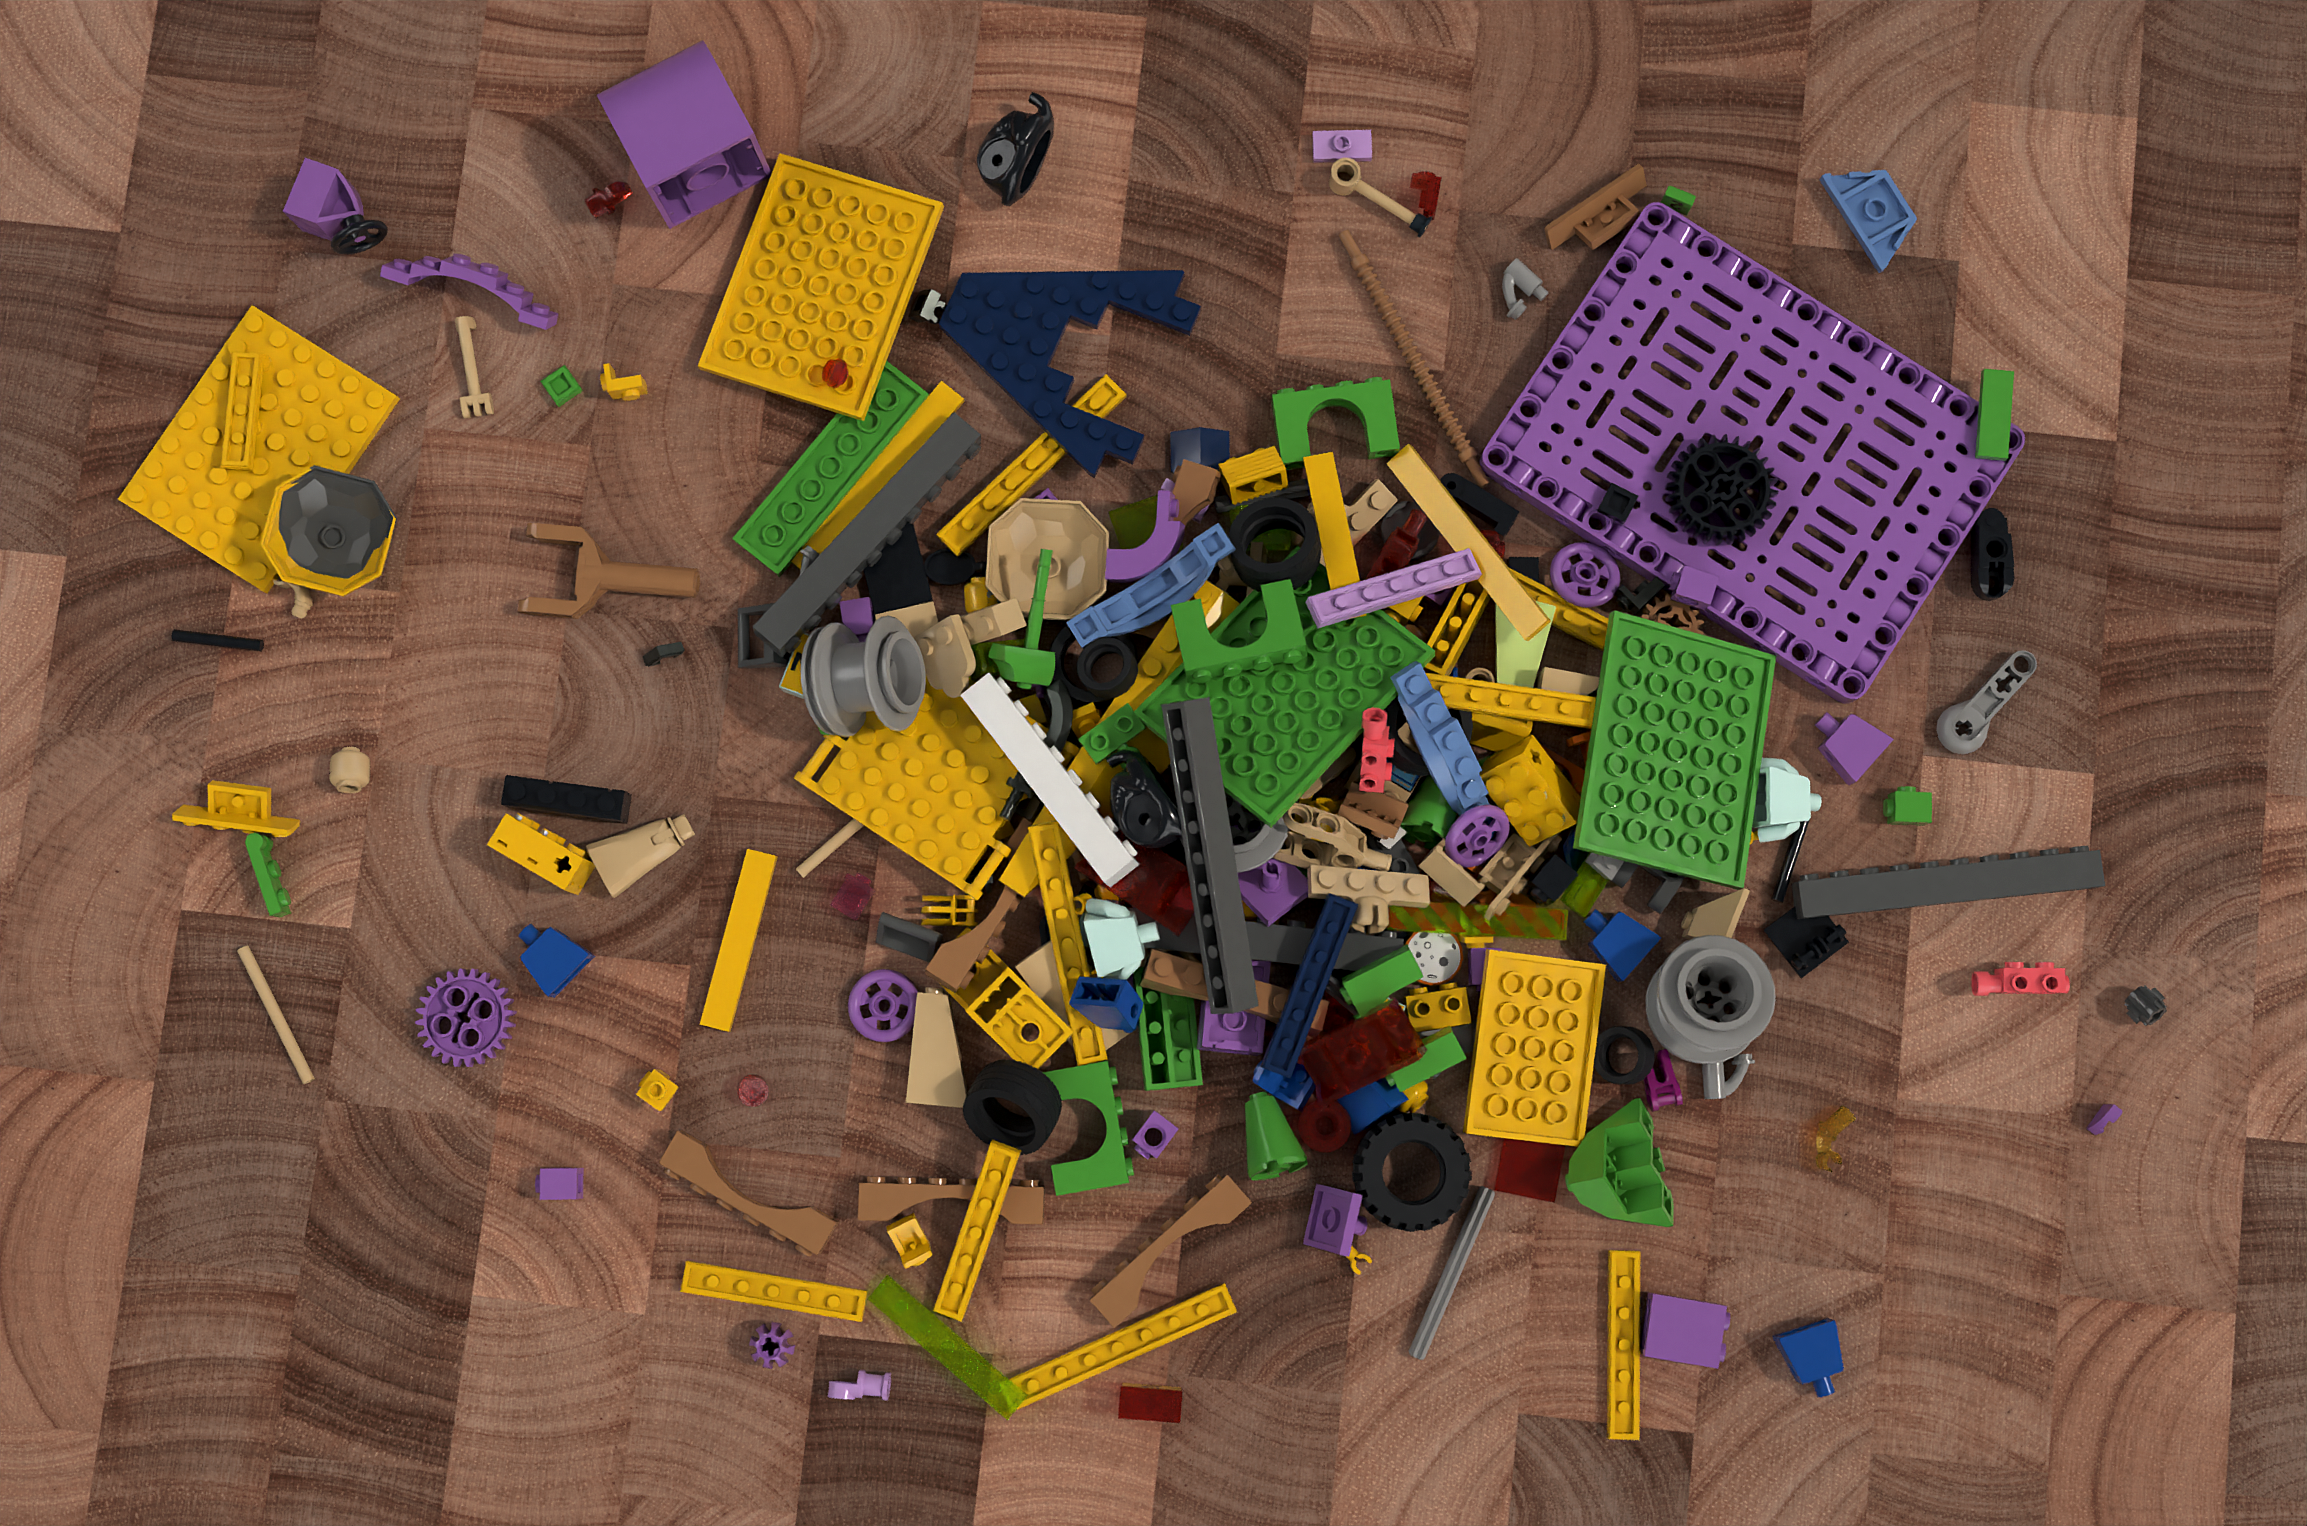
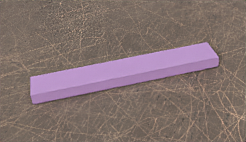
M1470 548L1308 597L1306 604L1317 628H1321L1477 580L1482 573Z

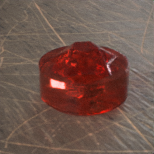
M751 1074L740 1080L737 1086V1093L744 1105L756 1107L766 1101L769 1089L766 1081L761 1076Z

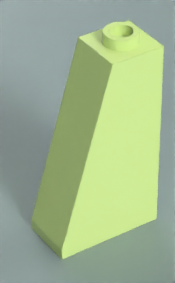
M1535 601L1551 622L1531 640L1526 641L1495 603V683L1534 687L1556 606Z

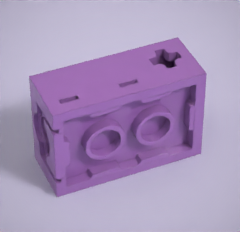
M1251 959L1254 979L1269 984L1271 961ZM1201 1000L1197 1050L1258 1056L1263 1053L1266 1019L1245 1011L1234 1014H1211L1209 1001Z

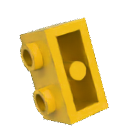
M1457 982L1439 985L1440 991L1428 993L1427 987L1409 990L1410 996L1403 997V1002L1406 1006L1405 1014L1408 1032L1416 1033L1446 1028L1448 1026L1471 1024L1466 987L1458 988Z

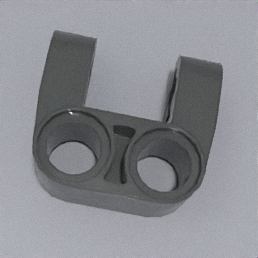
M1624 861L1614 878L1610 881L1623 888L1637 867H1641L1661 881L1648 901L1647 906L1659 914L1662 913L1677 892L1685 876L1677 875L1675 878H1671L1665 871Z

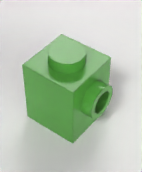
M1911 786L1897 787V791L1888 794L1887 799L1883 803V814L1887 817V824L1924 826L1932 823V792H1916V787Z

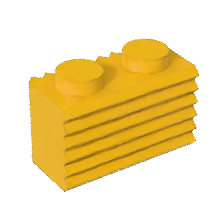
M1275 446L1266 449L1259 448L1251 454L1239 458H1229L1224 463L1218 464L1219 472L1222 474L1221 482L1233 505L1243 501L1247 502L1248 499L1253 500L1254 497L1258 498L1266 493L1270 494L1271 491L1275 492L1277 489L1281 490L1288 487L1286 468Z

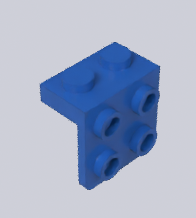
M1304 1043L1291 1078L1262 1068V1061H1260L1254 1070L1253 1083L1302 1112L1332 1059Z

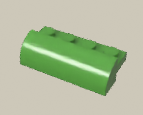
M1138 967L1132 975L1134 990L1143 1001V1009L1138 1019V1033L1144 1091L1203 1085L1200 1053L1197 1050L1198 1034L1194 998L1169 995L1139 986L1144 967Z

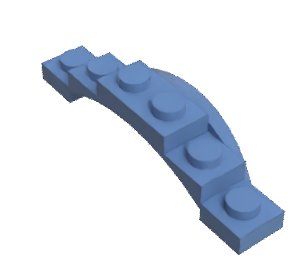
M1217 523L1194 538L1192 543L1152 573L1093 607L1090 606L1066 623L1083 649L1091 642L1102 637L1122 635L1152 625L1172 613L1171 605L1187 602L1192 598L1210 576L1215 563L1234 552L1236 548L1221 524Z
M1414 661L1390 678L1398 692V700L1412 736L1434 782L1452 810L1458 813L1459 816L1476 806L1490 805L1485 796L1489 792L1479 774L1482 769L1458 719L1451 717L1440 692L1433 689L1421 663ZM1486 817L1483 823L1487 822L1492 817Z

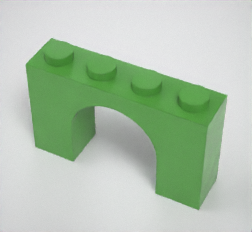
M1372 377L1366 379L1365 383L1353 384V381H1341L1336 383L1335 387L1324 388V385L1317 384L1308 386L1306 390L1296 392L1293 388L1278 390L1277 394H1272L1271 404L1277 448L1286 470L1305 468L1303 457L1311 456L1307 424L1317 411L1329 406L1347 408L1359 417L1364 427L1368 459L1395 456L1400 450L1390 379L1382 380V377Z
M1291 579L1261 585L1267 626L1258 640L1244 647H1228L1220 644L1211 636L1206 625L1201 598L1171 605L1187 682L1205 683L1213 677L1222 675L1232 677L1245 670H1264L1271 667L1272 664L1281 662L1291 664L1307 657L1306 641Z
M1408 944L1342 978L1344 987L1340 988L1347 1005L1353 1003L1359 1013L1354 1018L1362 1033L1368 1030L1373 1040L1368 1045L1376 1060L1382 1057L1387 1067L1382 1071L1390 1087L1396 1084L1400 1092L1467 1059L1450 1026L1412 1043L1394 1040L1381 1028L1379 1015L1384 1001L1395 991L1424 977Z
M1109 1061L1042 1072L1057 1087L1062 1101L1075 1098L1090 1101L1100 1109L1107 1126L1105 1141L1094 1155L1086 1159L1051 1165L1056 1196L1129 1183V1176L1134 1175L1132 1159L1131 1157L1125 1158L1123 1146L1129 1145L1126 1127L1120 1128L1118 1115H1124L1121 1096H1114L1113 1085L1118 1084L1116 1067H1109Z

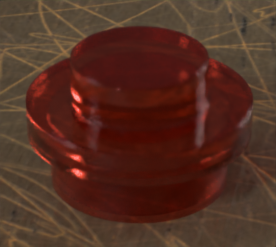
M839 358L828 360L822 371V380L827 382V385L831 388H838L845 383L848 377L846 362Z

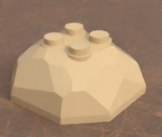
M1020 498L989 526L985 586L999 602L1017 597L1024 618L1028 619L1041 549L1053 550L1045 594L1046 601L1044 602L1043 619L1069 621L1092 606L1106 593L1107 580L1105 579L1107 549H1109V531L1081 501Z

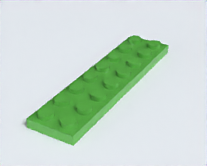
M886 361L865 420L861 421L837 413L732 539L780 577L790 566L794 557L928 398L929 393Z

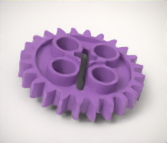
M460 968L458 977L453 972L448 971L447 981L437 977L435 978L438 985L437 988L432 986L426 987L431 995L429 997L420 996L419 999L426 1005L425 1008L416 1009V1012L423 1014V1019L415 1021V1024L424 1026V1030L417 1034L418 1037L428 1038L423 1047H435L431 1054L432 1057H438L443 1053L442 1063L448 1064L453 1058V1065L460 1067L464 1059L466 1067H473L474 1058L479 1064H485V1054L490 1058H496L494 1048L496 1047L501 1050L506 1048L501 1040L503 1038L512 1039V1036L506 1030L507 1028L516 1027L515 1023L508 1020L510 1016L517 1014V1011L508 1010L507 1007L514 1002V999H504L503 997L509 989L505 987L497 989L501 980L495 978L489 982L490 973L484 972L479 977L477 969H471L468 976L466 969ZM461 989L464 992L465 999L461 1005L457 1006L453 1002V996L456 991ZM478 993V999L473 1003L474 994ZM485 1002H489L492 1006V1013L487 1018L482 1017L480 1013L481 1006ZM462 1013H467V1016L471 1018L469 1023H466L461 1018ZM448 1017L452 1026L450 1031L444 1034L440 1029V1023L444 1018ZM472 1030H476L479 1034V1040L474 1046L469 1045L467 1041V1036ZM459 1033L458 1041L454 1043L453 1039Z

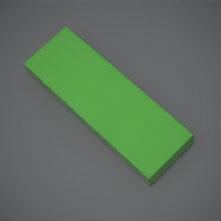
M1986 368L1981 371L1975 458L2000 461L2008 459L2014 371Z

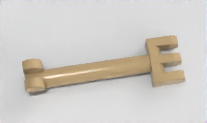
M469 316L457 317L455 324L456 330L459 333L469 396L459 397L462 415L464 419L470 418L469 406L473 405L475 416H482L481 404L483 403L485 404L487 415L494 414L491 394H481L470 331L476 330L475 319Z

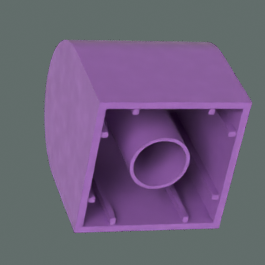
M703 40L597 94L629 158L669 229L771 177V170L756 136Z

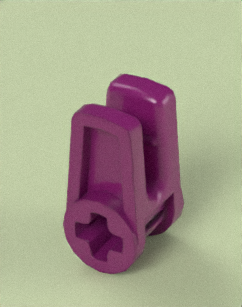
M1667 1049L1658 1050L1656 1053L1659 1064L1657 1068L1660 1069L1662 1083L1656 1080L1653 1067L1651 1072L1643 1079L1646 1099L1652 1112L1658 1111L1661 1106L1670 1104L1679 1106L1683 1104L1681 1089L1675 1078ZM1669 1093V1095L1658 1097L1660 1094Z

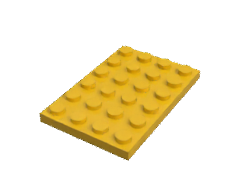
M1486 949L1463 1126L1464 1133L1576 1147L1580 1145L1586 1131L1606 970L1605 964Z

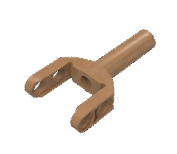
M541 523L527 524L526 536L529 538L538 539L542 543L582 546V548H579L574 595L577 596V601L528 597L518 600V613L579 619L594 607L597 600L607 591L696 598L699 593L700 572L698 568L611 561L591 535L582 527Z

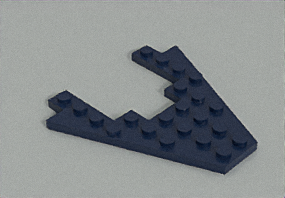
M1181 270L974 272L961 274L940 319L939 327L1085 472L1095 478L1105 454L1133 465L1144 441V434L1065 404L1074 383V376L1053 369L1049 365L1070 319L1098 329L1108 305H1112L1190 336L1201 312V306L1176 296L1185 276V272Z

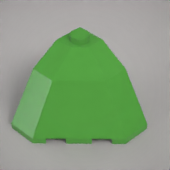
M1640 1098L1632 1100L1586 1134L1569 1160V1174L1565 1176L1566 1186L1569 1192L1574 1193L1582 1205L1608 1218L1671 1227L1673 1226L1674 1201L1671 1190H1668L1660 1175V1172L1665 1171L1660 1148H1653V1129L1655 1128L1652 1117Z

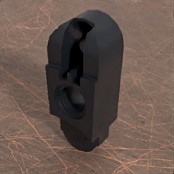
M1987 508L1981 512L1973 524V530H1971V587L1977 597L1982 600L1992 601L2006 594L2013 586L2015 578L2012 536L2011 533H2008L2007 518L2004 517L2000 510ZM1987 545L1995 548L1997 552L1996 558L1991 557L1987 553ZM1989 578L1995 582L1993 588H1989Z

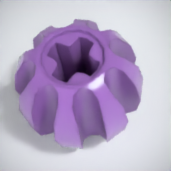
M772 1322L771 1331L763 1323L756 1328L760 1338L750 1337L749 1346L757 1348V1352L750 1355L755 1362L762 1357L764 1359L762 1367L772 1369L773 1360L777 1362L779 1367H782L788 1363L784 1353L794 1354L795 1345H790L787 1342V1338L793 1337V1334L789 1329L784 1334L781 1333L780 1327L782 1323ZM770 1340L779 1344L774 1353L772 1348L766 1347V1343Z

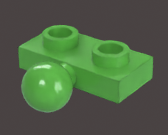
M1128 703L1078 739L1096 765L1116 750L1117 752L1129 750L1141 753L1137 748L1127 745V742L1146 729L1141 720L1133 713L1134 711ZM1125 763L1119 764L1123 769L1126 767Z

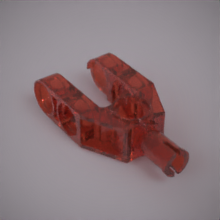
M1412 509L1402 528L1397 526L1395 531H1392L1366 579L1406 568L1418 548L1420 539L1417 536L1428 520L1425 513Z

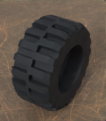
M1400 1113L1386 1117L1379 1123L1374 1124L1358 1143V1148L1352 1161V1181L1356 1188V1194L1363 1195L1361 1202L1364 1208L1385 1225L1409 1232L1430 1230L1434 1226L1447 1222L1448 1218L1452 1214H1456L1462 1207L1461 1203L1464 1198H1467L1469 1193V1181H1472V1171H1470L1469 1162H1471L1470 1156L1466 1152L1465 1144L1460 1136H1457L1453 1131L1454 1129L1438 1120V1118L1421 1113ZM1408 1142H1415L1428 1147L1435 1154L1440 1166V1178L1436 1188L1430 1195L1417 1201H1405L1396 1197L1389 1191L1383 1179V1164L1389 1152L1396 1146Z

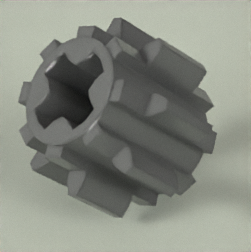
M2146 985L2144 987L2140 986L2125 999V1006L2129 1010L2126 1014L2136 1024L2141 1021L2145 1026L2152 1025L2162 1018L2163 1014L2167 1011V1006L2163 1002L2165 997L2155 987L2150 990Z

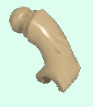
M273 579L275 585L284 589L292 588L294 590L295 605L291 610L292 615L301 619L306 617L308 609L310 610L311 606L313 607L309 589Z

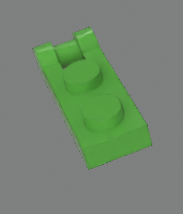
M258 833L249 834L246 837L245 845L269 915L280 918L291 914L288 906L291 904V898L288 891L282 888L279 877L282 875L281 869L277 861L273 860L270 854L273 848L272 839Z

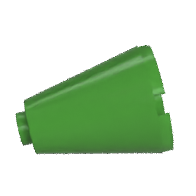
M1427 775L1408 802L1409 806L1400 827L1406 831V834L1402 837L1403 839L1412 844H1415L1416 840L1425 843V849L1432 850L1443 838L1446 839L1450 827L1456 820V812L1452 810L1443 797L1432 776Z
M1259 1092L1249 1096L1250 1101L1245 1103L1247 1173L1249 1179L1251 1178L1253 1181L1280 1177L1279 1173L1288 1170L1290 1174L1308 1165L1307 1157L1275 1097L1268 1096L1267 1092Z

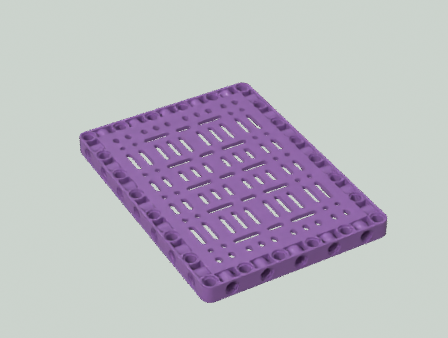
M1653 202L1644 208L1486 445L1479 464L1487 477L1585 540L1605 549L1612 557L1649 581L1658 577L1665 584L1662 589L1671 595L1673 590L1668 589L1671 577L1674 572L1679 573L1684 565L1719 576L1711 605L1706 610L1699 609V613L1755 649L1776 655L1777 663L1840 703L1849 704L1861 698L1874 681L2022 450L2025 443V435L2018 426L2011 423L2009 440L2011 448H2009L2006 461L1975 458L1978 401L1670 207L1660 202ZM1648 217L1658 218L1661 225H1652L1648 221ZM1698 248L1707 249L1710 253V256H1701L1698 252ZM1667 259L1672 263V267L1667 268L1663 266L1661 260ZM1616 265H1626L1629 268V272L1622 273L1618 271ZM1689 273L1692 279L1686 280L1683 275ZM1649 278H1657L1661 285H1653L1650 283ZM1748 279L1756 280L1760 288H1752L1748 284ZM1702 286H1710L1740 305L1742 311L1736 312L1703 291ZM1677 291L1680 297L1674 298L1672 292ZM1640 301L1644 304L1645 309H1637L1633 302ZM1696 303L1728 323L1730 329L1725 330L1694 311L1690 304ZM1661 309H1666L1668 316L1647 346H1642L1640 339ZM1803 310L1807 312L1810 320L1801 319L1798 311ZM1584 312H1594L1597 315L1598 320H1588L1585 317ZM1759 317L1760 323H1754L1752 318ZM1628 319L1633 323V327L1627 328L1621 323V320ZM1681 327L1714 349V353L1709 354L1677 334L1674 328ZM1772 329H1778L1798 343V347H1792L1774 336ZM1741 335H1747L1749 341H1742ZM1612 336L1618 338L1621 341V345L1615 346L1609 341V338ZM1848 342L1856 343L1860 348V352L1852 351L1848 346ZM1663 345H1669L1702 367V371L1697 372L1663 350ZM1766 347L1785 359L1786 365L1782 366L1761 353L1760 348ZM1731 352L1735 353L1737 359L1716 390L1710 389V381L1728 354ZM1811 352L1817 355L1816 360L1810 358L1809 354ZM1630 357L1635 358L1636 364L1627 378L1624 380L1620 379L1618 373L1626 360ZM1556 358L1562 359L1566 363V368H1556L1552 360ZM1651 363L1659 364L1690 385V390L1681 388L1653 370ZM1597 364L1603 369V372L1600 374L1594 372L1591 369V365ZM1829 365H1835L1851 375L1855 382L1849 383L1829 370ZM1799 370L1805 372L1804 378L1798 376L1797 372ZM1750 371L1768 382L1770 389L1766 390L1746 378L1744 372ZM1899 373L1907 375L1910 379V384L1903 383L1899 378ZM1585 382L1591 387V390L1589 392L1582 390L1579 387V383ZM1817 383H1823L1843 397V401L1839 402L1819 390ZM1788 388L1792 389L1794 395L1776 423L1773 426H1768L1766 419L1785 390ZM1868 388L1874 391L1873 396L1867 394L1866 390ZM1637 390L1668 409L1672 413V417L1667 418L1635 398L1632 392ZM1732 390H1740L1756 400L1759 406L1757 408L1750 406L1734 396ZM1612 391L1614 393L1612 401L1593 428H1588L1586 426L1587 419L1605 392ZM1572 400L1576 402L1579 408L1573 410L1567 405V401ZM1887 400L1892 401L1925 423V427H1918L1888 408L1885 402ZM1698 401H1703L1705 403L1704 410L1695 423H1689L1687 421L1689 413ZM1950 405H1954L1960 410V416L1951 413ZM1523 406L1531 407L1535 415L1526 417L1521 413L1520 408ZM1856 406L1862 408V414L1855 412ZM1721 407H1726L1744 418L1747 424L1741 426L1725 416L1720 411ZM1807 407L1827 420V425L1823 426L1802 413L1801 408ZM1623 408L1629 410L1660 430V435L1654 436L1624 417L1620 410ZM1874 419H1880L1913 441V446L1906 445L1876 426ZM1556 424L1563 429V433H1555L1552 431L1551 425ZM1845 424L1849 425L1851 431L1831 462H1825L1823 456L1842 426ZM1790 425H1795L1814 437L1815 444H1810L1791 432L1789 429ZM1615 427L1648 449V454L1640 453L1608 431V428ZM1937 432L1944 435L1943 440H1939L1936 437ZM1725 434L1728 436V443H1732L1739 436L1740 446H1743L1747 441L1752 442L1755 437L1761 438L1762 444L1759 447L1758 459L1768 457L1767 462L1763 466L1765 469L1774 467V471L1770 475L1785 484V490H1780L1775 486L1770 487V489L1779 491L1776 497L1769 498L1776 502V506L1773 509H1767L1772 513V516L1767 520L1762 519L1765 525L1762 529L1755 527L1757 532L1754 536L1750 537L1745 533L1746 538L1741 542L1746 546L1745 551H1740L1732 545H1727V542L1722 540L1719 546H1716L1715 537H1711L1704 544L1703 534L1695 538L1696 545H1690L1688 539L1692 538L1695 530L1690 528L1688 531L1683 532L1682 530L1686 522L1683 520L1675 523L1674 521L1680 514L1678 511L1669 513L1671 506L1662 500L1664 495L1668 496L1673 493L1672 491L1665 490L1667 483L1674 482L1667 478V474L1670 471H1675L1671 467L1672 463L1675 460L1680 461L1678 455L1681 451L1688 453L1687 447L1691 443L1698 448L1697 443L1703 435L1710 437L1715 435L1719 443ZM1675 435H1681L1683 437L1681 445L1663 472H1657L1655 465ZM1580 439L1582 441V445L1576 446L1574 444V440ZM1541 442L1548 444L1551 451L1544 452L1539 448V444ZM1783 443L1803 456L1804 461L1798 462L1778 449V444ZM1858 443H1864L1894 462L1898 467L1897 470L1888 468L1860 450ZM1956 445L1965 447L1967 453H1959L1956 450ZM1926 450L1930 451L1932 458H1927L1924 452ZM1593 451H1599L1632 473V478L1628 479L1594 458L1592 455ZM1491 454L1499 455L1502 458L1503 464L1499 466L1491 464L1488 456ZM1717 454L1726 468L1739 461V459L1731 455ZM1568 457L1570 459V464H1563L1562 458ZM1846 461H1852L1886 484V487L1881 489L1846 466ZM1697 463L1700 470L1709 472L1708 469ZM1949 463L1953 465L1955 472L1947 471L1944 468V464ZM1582 469L1590 471L1608 484L1614 483L1638 495L1636 502L1639 503V508H1632L1624 525L1597 512L1607 491L1583 477L1580 473ZM1739 469V473L1743 478L1752 479V473L1749 469ZM1919 469V478L1901 506L1896 507L1893 504L1894 498L1912 470ZM1715 473L1708 480V482L1710 483L1717 476V474ZM1816 473L1819 476L1818 482L1809 496H1803L1801 493L1803 486L1811 474ZM1840 479L1870 498L1874 502V506L1869 507L1834 484V480ZM1684 481V496L1688 497L1697 488ZM1649 483L1651 490L1646 491L1643 488V484ZM1755 483L1751 488H1749L1759 493V487L1757 483ZM1970 485H1974L1979 489L1980 497L1971 494L1969 490ZM1541 486L1549 487L1553 496L1550 498L1542 497L1539 494L1538 488ZM1929 487L1937 489L1940 494L1939 497L1931 495L1928 491ZM1717 488L1714 493H1719L1721 488ZM1746 490L1745 494L1756 507L1758 501L1750 497L1747 493L1748 490ZM1734 497L1726 504L1727 507L1735 500ZM1690 502L1693 511L1697 513L1703 512V506L1700 502ZM1921 505L1926 508L1928 514H1920L1917 511V506ZM1790 507L1796 508L1797 514L1778 544L1775 546L1771 545L1769 539ZM1821 507L1856 530V534L1850 535L1820 516L1816 512V508ZM1734 508V517L1740 521L1745 520L1735 512L1736 508ZM1716 512L1705 518L1710 525L1726 527ZM1657 514L1677 528L1676 533H1671L1652 521L1650 515ZM1881 518H1887L1889 521L1888 526L1879 540L1874 541L1871 538L1872 532ZM1589 519H1599L1603 528L1601 530L1592 529L1589 525ZM1905 524L1914 526L1916 533L1908 532L1905 529ZM1804 526H1811L1844 548V553L1836 552L1806 533ZM1938 534H1944L1948 537V546L1942 545L1939 542ZM1796 543L1832 566V571L1827 572L1793 550L1792 545ZM1641 550L1650 552L1653 561L1650 563L1642 561L1639 552ZM1713 550L1733 563L1734 568L1729 570L1708 556V551ZM1861 551L1867 554L1865 562L1847 590H1841L1839 587L1841 580ZM1887 552L1897 555L1898 561L1893 562L1888 559ZM1758 556L1765 558L1764 564H1760L1757 561ZM1777 568H1782L1815 589L1816 596H1810L1780 577L1776 573ZM1880 570L1886 575V580L1877 578L1875 571ZM1747 574L1752 575L1753 582H1747L1745 576ZM1907 582L1914 583L1917 586V595H1913L1907 590ZM1769 586L1804 609V614L1799 615L1765 593L1764 588ZM1863 590H1871L1874 593V598L1866 597L1863 594ZM1828 601L1835 603L1834 609L1828 607ZM1848 613L1857 616L1858 623L1855 624L1849 621L1847 618ZM1742 615H1748L1752 618L1753 628H1747L1742 624ZM1816 619L1823 621V627L1816 625ZM1876 631L1885 634L1886 644H1881L1876 640ZM1835 633H1843L1847 637L1846 642L1838 640L1835 637ZM1793 647L1800 648L1803 651V661L1796 660L1793 657ZM1844 680H1849L1854 684V694L1845 691L1843 687Z

